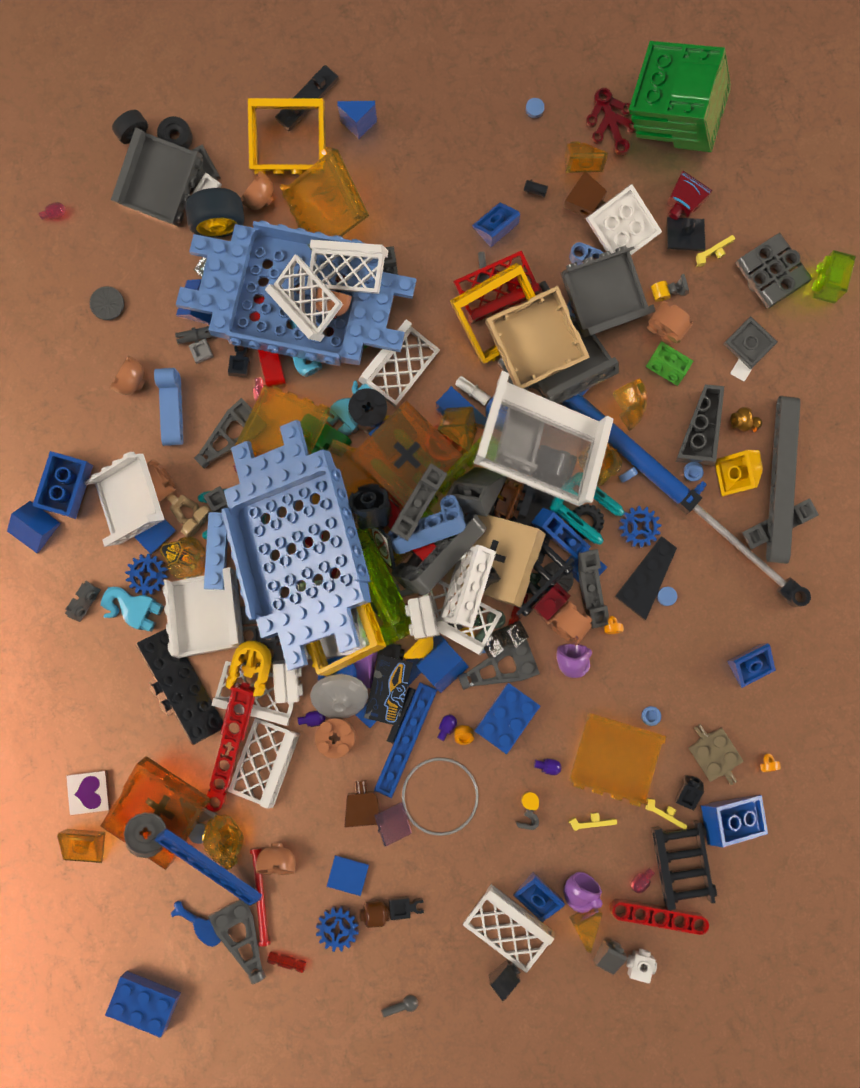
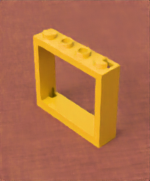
M248 98L249 169L251 171H255V174H258L260 171L266 174V171H273V174L282 175L284 171H291L294 175H302L303 171H310L312 175H320L321 171H326L324 99ZM256 109H318L319 165L258 164Z
M515 263L450 300L479 360L483 363L495 361L500 353L496 345L484 352L482 351L461 308L517 277L527 300L529 301L532 297H535V293L520 264Z
M370 603L356 607L369 645L329 665L320 640L306 645V650L313 661L312 667L315 668L317 675L329 676L386 647Z

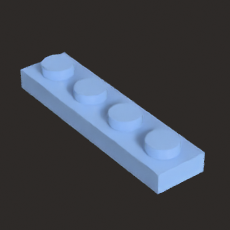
M209 512L204 576V589L225 590L222 569L226 568L228 540L226 537V527L222 521V512Z

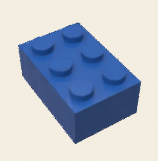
M50 451L32 506L76 519L87 486L84 482L89 479L93 465L87 461Z
M507 683L474 731L505 754H508L540 708V705Z
M126 971L120 976L105 1016L161 1038L167 1030L181 992Z

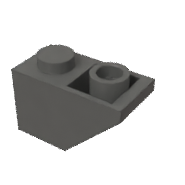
M604 939L593 961L596 966L614 975L628 957L624 953L621 944L612 939L610 941Z

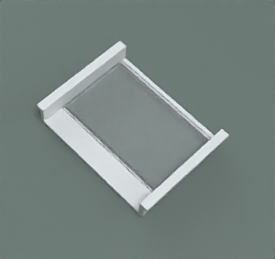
M502 371L497 382L474 464L577 506H581L586 502L592 503L614 419L609 416L600 421L592 419L508 383L509 373Z

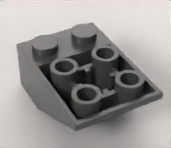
M474 467L454 481L447 495L456 496L463 513L469 514L474 512L476 515L487 517L507 477L489 469Z

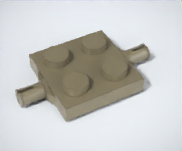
M702 724L694 727L700 738L688 748L708 780L712 782L716 778L725 775L730 785L734 784L733 781L736 783L738 780L731 771L744 761L723 728L720 727L714 732L706 733Z

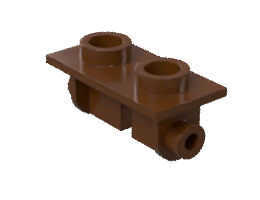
M510 480L504 483L500 496L506 498V500L498 499L493 510L495 517L501 518L503 516L502 519L506 520L513 517L515 502L522 495V484L514 486V482Z

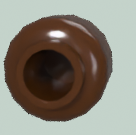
M383 901L365 902L363 909H360V921H364L367 928L383 927L386 921H389L388 905H385Z

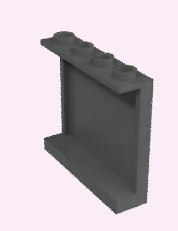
M135 128L111 200L178 227L179 223L183 221V211L187 199L190 197L191 188L196 184L197 171L202 167L203 155L198 151L194 152Z
M626 245L619 247L612 254H610V251L599 254V258L595 260L593 257L582 260L583 264L577 265V262L566 266V270L561 272L582 338L656 311L654 304L647 305L630 251L635 249L634 246L627 248Z
M573 318L571 321L579 332L590 358L536 383L544 397L557 404L619 373V362L615 357H610L595 334L582 338L576 318Z

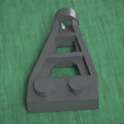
M241 398L227 410L194 459L205 469L211 462L230 453L231 447L255 439L268 425ZM232 421H237L245 430L243 435L235 439L230 438L226 434V429ZM219 436H223L228 441V445L220 451H216L212 445ZM204 454L208 456L207 460L203 457Z
M527 638L506 645L467 673L458 675L463 690L470 688V686L523 681L540 673ZM506 656H511L514 660L516 671L503 674L499 671L498 662ZM488 665H493L496 676L489 679L481 678L480 670ZM467 676L471 677V683H469Z
M239 899L208 915L215 934L248 974L251 984L263 980L266 975L261 966L254 919L248 904ZM240 922L244 923L246 929L245 939L240 942H234L228 935V929ZM249 943L253 951V957L245 961L238 952V949Z

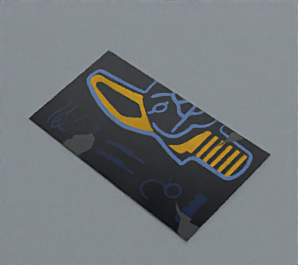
M383 655L378 656L364 718L398 726L413 662Z

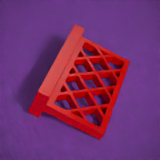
M522 250L453 281L460 295L466 292L461 289L460 283L464 281L472 283L471 288H473L474 285L480 284L476 281L479 274L483 273L492 277L495 275L493 274L495 267L502 266L508 268L513 259L520 257L523 263L522 268L526 270L524 273L531 281L530 285L535 296L540 293L541 288L539 283L536 282ZM518 279L516 282L511 280L507 282L515 285L510 293L501 291L502 284L499 290H492L497 293L495 300L484 299L485 295L477 299L480 300L477 308L471 310L468 304L464 307L469 315L471 324L527 300L521 285L518 283Z

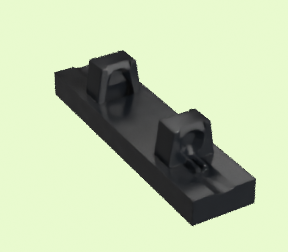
M324 65L293 98L321 99L339 80V76ZM282 109L275 118L290 132L311 109Z

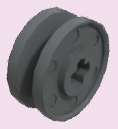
M145 812L137 814L129 820L125 826L124 838L130 853L136 857L149 858L162 851L164 847L155 841L157 835L166 829V825L161 817L154 813ZM144 832H148L147 839H143Z

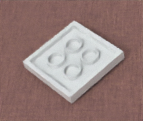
M632 184L585 218L605 250L610 251V254L615 253V249L626 245L627 248L634 246L635 249L630 251L632 255L662 232Z

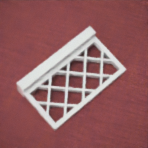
M311 240L310 248L312 249L309 268L316 275L320 272L324 278L322 282L330 290L379 294L384 259L388 256V250L383 245ZM317 255H324L327 260L318 266L316 263ZM341 256L344 262L336 268L332 261L336 257ZM354 258H359L362 263L353 269L350 262ZM373 259H379L378 266L371 270L367 264ZM330 263L334 270L328 276H325L322 269ZM348 265L352 272L343 278L339 271ZM365 266L370 273L361 280L357 272ZM338 274L341 281L336 285H332L329 280ZM355 275L359 282L351 287L347 281ZM308 276L307 286H310L311 277ZM373 276L375 287L367 288L364 283Z
M298 255L293 256L274 285L268 284L265 289L308 339L319 342L324 338L323 331L343 306V303ZM298 263L300 265V273L294 274V267ZM305 276L311 277L310 286H305ZM300 277V287L294 288V278ZM285 279H289V289H284L281 286ZM316 288L322 289V298L316 299ZM311 289V299L305 300V290ZM294 291H300V301L294 300ZM329 300L335 303L331 311H327V301ZM322 301V312H316V302ZM305 303H311V313L306 314ZM322 315V323L318 327L316 325V316Z
M407 319L398 329V331L405 332L403 340L405 345H402V349L406 350L407 358L397 359L396 351L382 349L358 379L363 385L366 384L371 389L380 392L385 397V400L394 407L440 351L438 347L411 327L412 323ZM410 333L417 338L418 344L408 345L407 337ZM421 347H429L434 352L431 356L423 357ZM409 348H418L419 357L410 358ZM420 360L421 369L412 370L410 361ZM407 361L408 371H399L397 362ZM394 362L395 372H386L385 364ZM409 374L410 383L400 384L399 375ZM396 375L397 385H387L386 376ZM383 376L384 386H377L372 382L375 377ZM398 388L399 396L396 400L389 396L388 389Z
M476 545L471 547L455 565L439 621L473 628L496 551Z
M440 580L438 584L443 586L444 594L434 596L431 590L423 595L428 596L431 594L433 597L439 633L481 655L502 613L480 602L477 615H480L483 625L469 628L462 632L457 629L456 624L452 627L449 623L439 621V612L442 609H437L435 599L446 596V588H449V584ZM492 612L496 617L492 623L485 624L482 614ZM484 628L486 636L482 643L474 638V630Z
M225 661L216 696L213 698L211 705L226 710L230 696L228 698L223 697L221 692L226 685L224 682L228 677V668L231 666L229 661ZM239 670V678L242 677L243 681L248 683L245 677L243 676L244 673H242L241 670ZM269 672L268 677H273V673ZM265 686V692L262 696L267 694L272 704L267 707H261L257 699L262 696L255 697L254 701L257 705H253L250 716L289 726L295 702L288 703L287 713L280 712L276 706L277 703L273 701L269 693L274 690V687L267 690ZM241 704L235 705V712L243 714L244 707Z
M255 718L228 792L260 804L264 808H273L300 733ZM259 723L265 725L268 732L260 737L256 731ZM277 731L285 733L282 742L276 744L272 734ZM269 736L273 746L264 750L260 740ZM257 742L261 752L252 755L249 749L250 745ZM274 748L277 757L269 763L265 752ZM262 754L266 764L257 768L253 758ZM250 760L254 770L245 774L243 764ZM268 767L270 772L269 778L262 781L259 770ZM255 773L259 783L250 787L247 776ZM243 779L247 789L243 791L236 790L237 781ZM261 786L263 791L261 799L254 797L252 789Z
M492 884L463 922V926L525 973L529 971L545 948L555 939V932ZM486 900L493 904L494 911L483 912L482 905ZM495 915L496 925L485 926L484 916ZM498 915H508L510 923L499 924ZM481 917L483 926L474 927L469 922L472 918ZM522 926L526 929V935L515 936L514 927ZM511 927L512 937L501 938L500 928ZM497 929L499 938L490 939L487 937L486 930ZM538 938L543 944L540 948L531 949L530 939ZM527 939L529 949L517 950L516 941ZM513 941L515 951L503 949L502 942ZM529 953L530 961L527 965H524L519 961L518 954Z

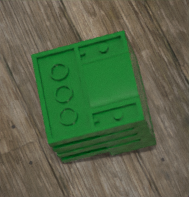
M659 41L649 42L629 107V113L632 114L631 120L634 122V129L637 130V138L673 142L674 148L712 152L720 127V120L731 89L724 47Z

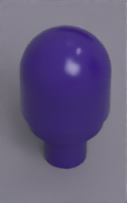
M317 710L306 713V716L298 717V725L307 724L308 727L320 726L325 721V716Z
M446 715L439 724L438 729L441 731L437 738L441 741L445 740L447 734L451 735L457 725L455 716Z
M547 758L543 761L535 760L534 768L542 769V772L548 775H558L562 769L560 762L554 759Z

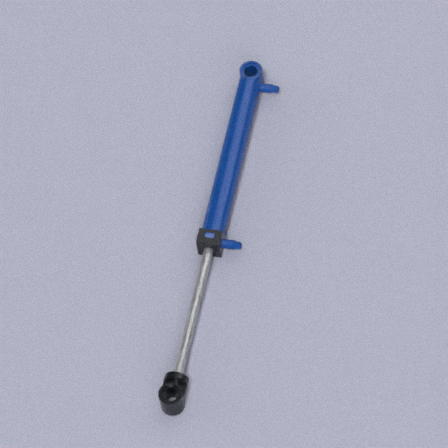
M589 389L561 402L567 408L597 421L606 417L583 397ZM614 423L612 424L608 444L676 502V506L685 514L693 510L780 586L777 592L787 600L789 605L801 607L810 602L811 594L808 589L801 587L791 577L784 580L698 505L702 499L700 494L707 486L704 481L697 485L694 490H690ZM797 592H799L802 595V600L800 602H798L795 599V594Z

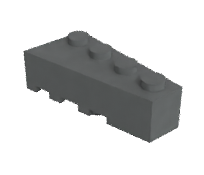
M705 384L676 462H698L702 465H715L725 386Z

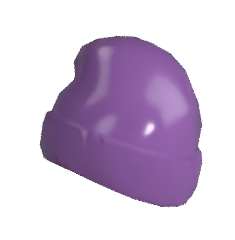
M573 644L558 646L556 657L559 669L565 676L570 678L584 676L590 668L589 658L592 655V650L580 644L578 646Z
M577 872L567 879L564 886V897L567 904L574 911L588 913L593 908L598 909L602 907L603 903L600 899L602 894L601 888L591 876L584 872Z

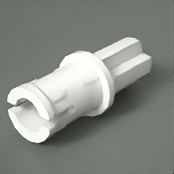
M460 376L455 383L458 388L469 395V398L473 397L483 406L491 398L490 395L478 388L477 384L474 385L463 376Z

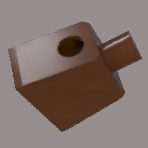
M584 172L566 198L564 208L588 217L606 203L603 200L606 197L607 191L587 172Z
M366 780L355 781V793H348L345 828L382 824L383 817L376 791H367Z

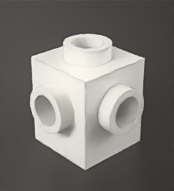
M645 949L633 950L632 955L628 956L627 967L629 968L627 974L631 979L650 984L652 974H655L657 970V962H655L656 960L650 951Z

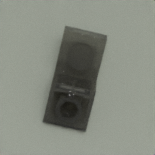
M517 621L492 632L484 650L489 658H495L504 650L505 646L516 648L529 636L521 621Z

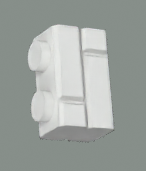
M428 595L408 599V605H405L407 617H411L412 624H409L410 635L414 636L416 640L439 636L433 597Z
M285 660L274 661L272 666L275 703L298 702L300 696H303V684H299V677L302 676V667L287 671Z

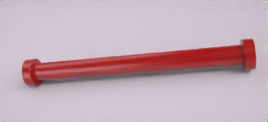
M262 848L250 849V854H252L255 890L262 894L260 901L257 902L260 934L258 945L262 947L270 945L267 933L262 874L256 873V861Z

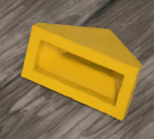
M433 637L419 639L403 657L405 659L424 658L433 650Z

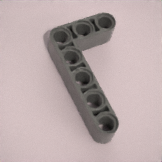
M474 512L464 517L466 523L464 531L443 539L418 567L407 563L398 564L396 569L392 570V575L407 590L420 595L429 593L486 531V526Z

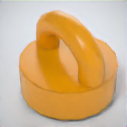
M610 616L608 619L609 625L604 626L606 634H618L624 631L623 624L618 623L614 616Z
M461 725L455 728V741L458 744L468 745L473 742L474 732L470 726Z
M769 753L764 755V764H760L761 772H772L781 769L780 761L775 762L774 757Z

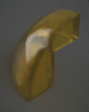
M642 379L634 380L617 389L612 394L622 409L619 416L629 431L638 425L647 407V392Z

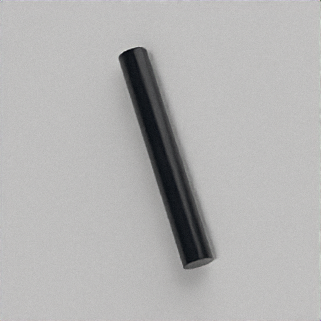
M408 688L398 726H392L386 741L394 744L416 689Z

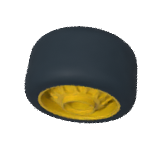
M208 188L195 192L187 199V223L189 229L196 235L222 238L233 234L235 224L244 225L245 218L242 200L232 190Z

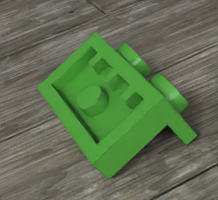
M661 341L646 367L678 386L688 372L693 360Z

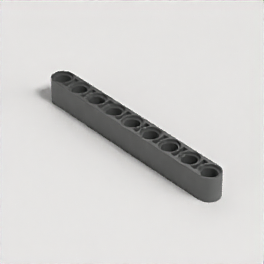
M779 396L776 403L767 533L769 541H767L766 548L767 562L788 564L791 557L800 418V398Z

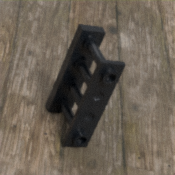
M546 535L541 550L560 569L552 576L537 561L535 562L533 569L547 582L540 589L531 582L529 583L527 590L533 596L526 603L523 602L521 608L518 607L519 610L516 613L519 618L523 615L527 617L533 610L532 606L564 574L567 576L574 569V559L571 557L565 562L546 544Z
M698 820L693 821L694 828L667 833L659 826L651 827L663 900L667 910L676 909L675 903H678V900L707 896L709 902L716 903L717 890L715 884L712 885L704 837L707 835L706 829ZM696 836L698 848L670 853L666 851L665 843L669 840ZM700 856L702 868L679 872L669 870L668 863H671V860ZM700 876L704 878L705 888L682 892L673 891L672 883L675 880Z

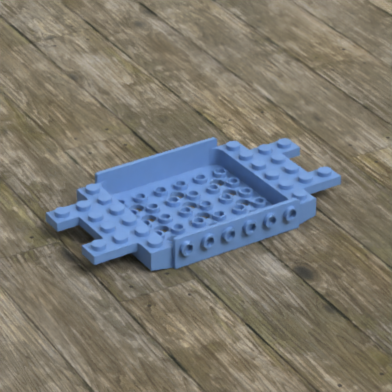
M254 221L253 227L235 224L231 241L193 235L189 250L190 254L205 257L207 260L199 291L180 287L176 306L182 309L212 314L209 326L210 334L227 339L229 344L318 361L330 365L341 366V363L360 365L364 345L401 352L405 332L388 329L387 324L394 295L413 299L416 278L382 272L379 294L332 290L352 296L349 309L342 316L332 319L327 326L334 329L332 336L324 335L321 342L308 339L298 326L294 329L287 328L286 324L291 318L266 292V287L268 284L274 285L294 255H298L310 267L312 249L310 248L311 240L362 243V241L358 239L347 240L338 235L333 237L327 236L322 232H307L302 228L292 229L282 224L278 226L272 225L266 221ZM317 255L316 263L320 266L327 259L324 255ZM341 256L336 257L332 261L336 268L344 262ZM354 258L350 262L353 269L362 263L359 258ZM373 259L367 264L371 270L378 266L379 259ZM265 260L273 262V266L270 269L263 268L262 264ZM298 263L294 267V274L299 273L300 265ZM330 263L322 269L325 276H328L334 270ZM346 265L339 272L341 275L347 276L352 271ZM365 266L357 272L361 280L370 273ZM319 272L317 276L322 281L324 278ZM338 274L329 280L332 285L337 284L336 277ZM355 275L347 281L351 287L359 282ZM305 276V286H307L308 276ZM372 276L364 284L367 288H374L375 279ZM266 277L269 283L266 286H260L258 284L260 278ZM300 277L294 278V288L300 285ZM285 279L281 286L284 289H289V279ZM311 289L305 290V300L311 299ZM294 291V300L300 301V294ZM256 295H263L265 299L263 303L256 304L254 297ZM305 303L306 314L311 313V303ZM253 312L260 314V319L256 322L249 319L250 314ZM322 315L316 316V325L319 327L322 323Z
M298 420L280 426L284 445L262 455L254 456L252 444L249 441L231 447L240 484L224 490L228 508L221 509L222 521L227 531L226 537L232 551L231 557L236 567V577L241 587L240 593L245 603V613L249 620L257 621L261 638L269 639L279 636L287 671L308 665L304 645L335 635L339 653L359 648L360 643L350 609L371 602L368 583L371 581L341 471L336 468L329 451L322 449L309 455L301 423ZM317 493L320 496V501L314 505L312 503V496ZM301 500L303 502V508L302 510L297 511L295 509V504L297 501ZM281 507H285L287 510V514L283 518L278 513ZM266 513L270 515L268 524H264L262 521L263 515ZM327 530L330 533V538L324 542L321 535ZM308 537L313 539V545L310 548L305 546V540ZM294 543L296 545V552L291 555L288 552V547ZM274 550H278L280 553V557L276 561L272 559V552ZM334 568L340 570V576L337 579H333L331 576ZM321 574L323 582L318 586L315 584L314 579L316 575ZM303 580L306 583V589L300 592L298 590V583ZM283 587H288L289 595L286 598L281 595Z

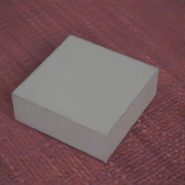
M206 338L188 345L196 364L214 357Z

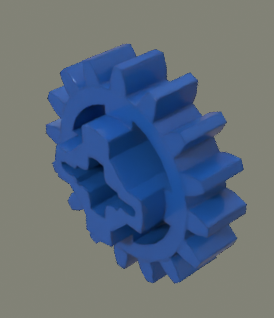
M638 506L636 511L630 508V514L624 513L626 519H620L619 521L623 524V526L619 527V530L624 531L620 536H626L625 543L631 541L632 547L639 544V548H642L644 543L650 546V540L655 542L657 540L655 535H660L661 533L657 528H660L662 525L656 522L660 518H654L655 511L649 513L648 507L641 510V506ZM634 515H644L645 517L637 518L636 516L634 517ZM650 521L652 523V530L649 528ZM640 523L643 524L642 529L638 531V525ZM628 524L631 526L630 533L628 531ZM643 536L646 539H636L635 537Z
M140 554L139 560L133 558L134 564H128V567L131 569L130 571H125L126 574L130 575L126 581L132 582L129 586L131 589L136 587L135 593L139 594L142 591V595L147 596L149 591L150 595H155L154 590L161 591L160 585H164L163 580L169 578V576L164 574V572L168 571V568L162 567L165 562H158V556H154L152 559L151 554H147L146 558ZM153 564H155V565L157 566L159 572H156V571L154 570V565H153ZM144 573H150V576L144 577ZM135 577H138V579L140 580V585L137 583Z
M340 906L338 911H336L335 907H332L331 913L325 910V917H319L322 923H317L316 928L320 929L317 931L316 936L322 937L319 943L325 942V949L332 946V952H335L336 947H339L342 952L344 946L347 948L351 947L350 941H356V937L353 935H358L359 930L355 929L359 922H353L356 916L355 914L350 916L349 909L343 912L342 906ZM336 916L332 922H326L331 917ZM343 918H345L350 925H346ZM338 921H339V929H340V931H339V933H338V935H337V937H336V929H335V926L337 925V923H338ZM326 933L331 936L332 940L327 937ZM348 936L345 940L339 942L340 938Z

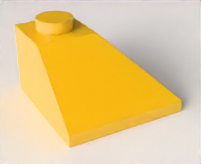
M746 450L716 459L715 463L722 496L758 487L763 471L759 450Z

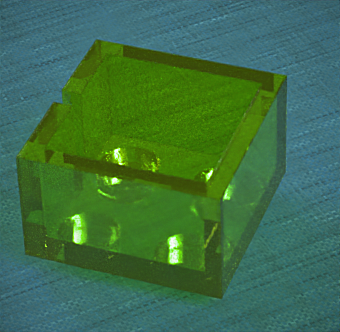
M835 250L828 256H825L823 262L818 264L816 270L818 280H815L812 286V291H814L813 298L836 303L848 290L856 256Z

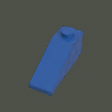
M452 386L436 402V411L442 417L447 416L450 420L482 429L485 428L487 418Z
M542 508L531 522L536 528H541L550 540L577 561L579 553L588 551L591 547L551 510Z

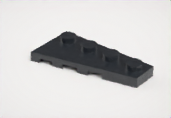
M661 536L614 596L643 620H646L677 547Z

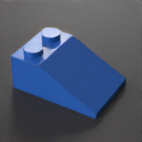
M762 795L728 799L701 805L707 834V845L726 847L768 834Z

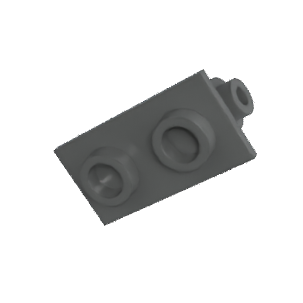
M88 581L82 583L75 594L79 599L72 598L69 605L65 608L67 617L80 622L101 589L93 586Z

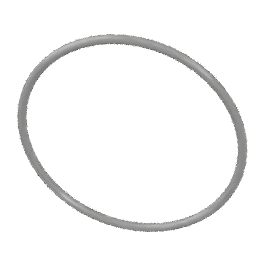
M432 758L418 764L409 773L403 785L402 804L407 817L418 829L431 835L443 836L461 830L471 821L478 806L479 795L474 777L466 767L452 759ZM432 761H448L460 766L470 776L475 787L476 800L472 814L463 825L449 832L437 833L422 828L411 818L405 804V789L409 778L419 767Z

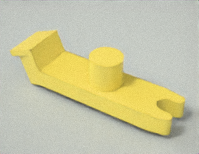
M732 235L705 252L698 253L696 256V267L704 266L706 258L714 253L718 259L726 254L723 248L733 243L735 237Z
M645 798V809L657 813L686 830L687 825L673 817L677 810L668 806L666 812H663L655 807L654 799Z
M598 812L590 813L591 821L578 822L575 817L567 820L574 831L583 828L617 824L616 818L600 820Z

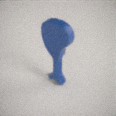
M181 901L174 903L171 917L182 916L193 923L197 937L207 946L213 947L221 942L215 934L209 919L189 912L183 907Z

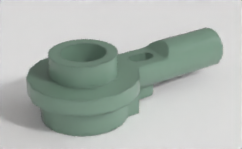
M500 610L497 611L502 613V616L494 629L501 628L505 624V615ZM488 613L486 618L487 624L494 621L496 617L494 613ZM484 628L475 636V639L480 642L486 636Z

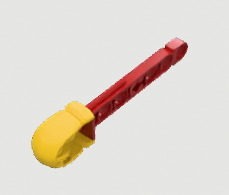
M258 641L241 643L236 648L229 670L230 676L227 677L225 685L232 691L220 733L222 739L209 785L210 789L205 800L206 808L212 812L219 811L225 803L227 795L225 791L230 784L240 742L244 741L255 696H262L264 694V683L267 682L272 660L270 650L266 645ZM240 667L244 671L243 676L252 678L255 673H259L254 687H251L246 682H242V684L237 683V678L240 676ZM241 704L244 707V713L237 714L234 710L235 705ZM231 723L238 724V733L230 731L229 726ZM231 742V746L234 748L230 750L229 755H225L228 747L225 745ZM220 761H228L229 769L223 770L220 767ZM222 779L225 783L224 788H217L215 780ZM212 797L219 799L220 805L218 807L211 805L210 799Z

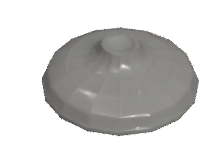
M335 674L320 679L313 686L310 697L312 705L320 714L328 718L342 719L356 715L364 708L368 699V691L361 680L351 675Z

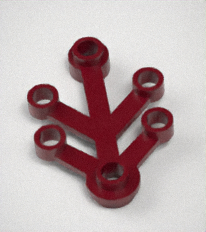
M601 88L595 93L594 101L596 105L591 114L587 116L586 125L588 127L596 126L597 116L603 108L605 116L597 131L593 133L592 142L595 144L602 142L603 134L609 124L615 141L614 152L617 155L623 156L628 152L630 144L628 140L622 138L617 123L627 127L629 133L637 131L629 126L631 124L634 125V122L624 117L630 115L629 111H624V108L629 109L630 103H623L613 98L612 92L608 88ZM611 106L620 109L623 116L613 112ZM589 119H594L595 122L591 123ZM598 135L601 139H595L594 136ZM618 147H623L624 150L621 151L618 149Z

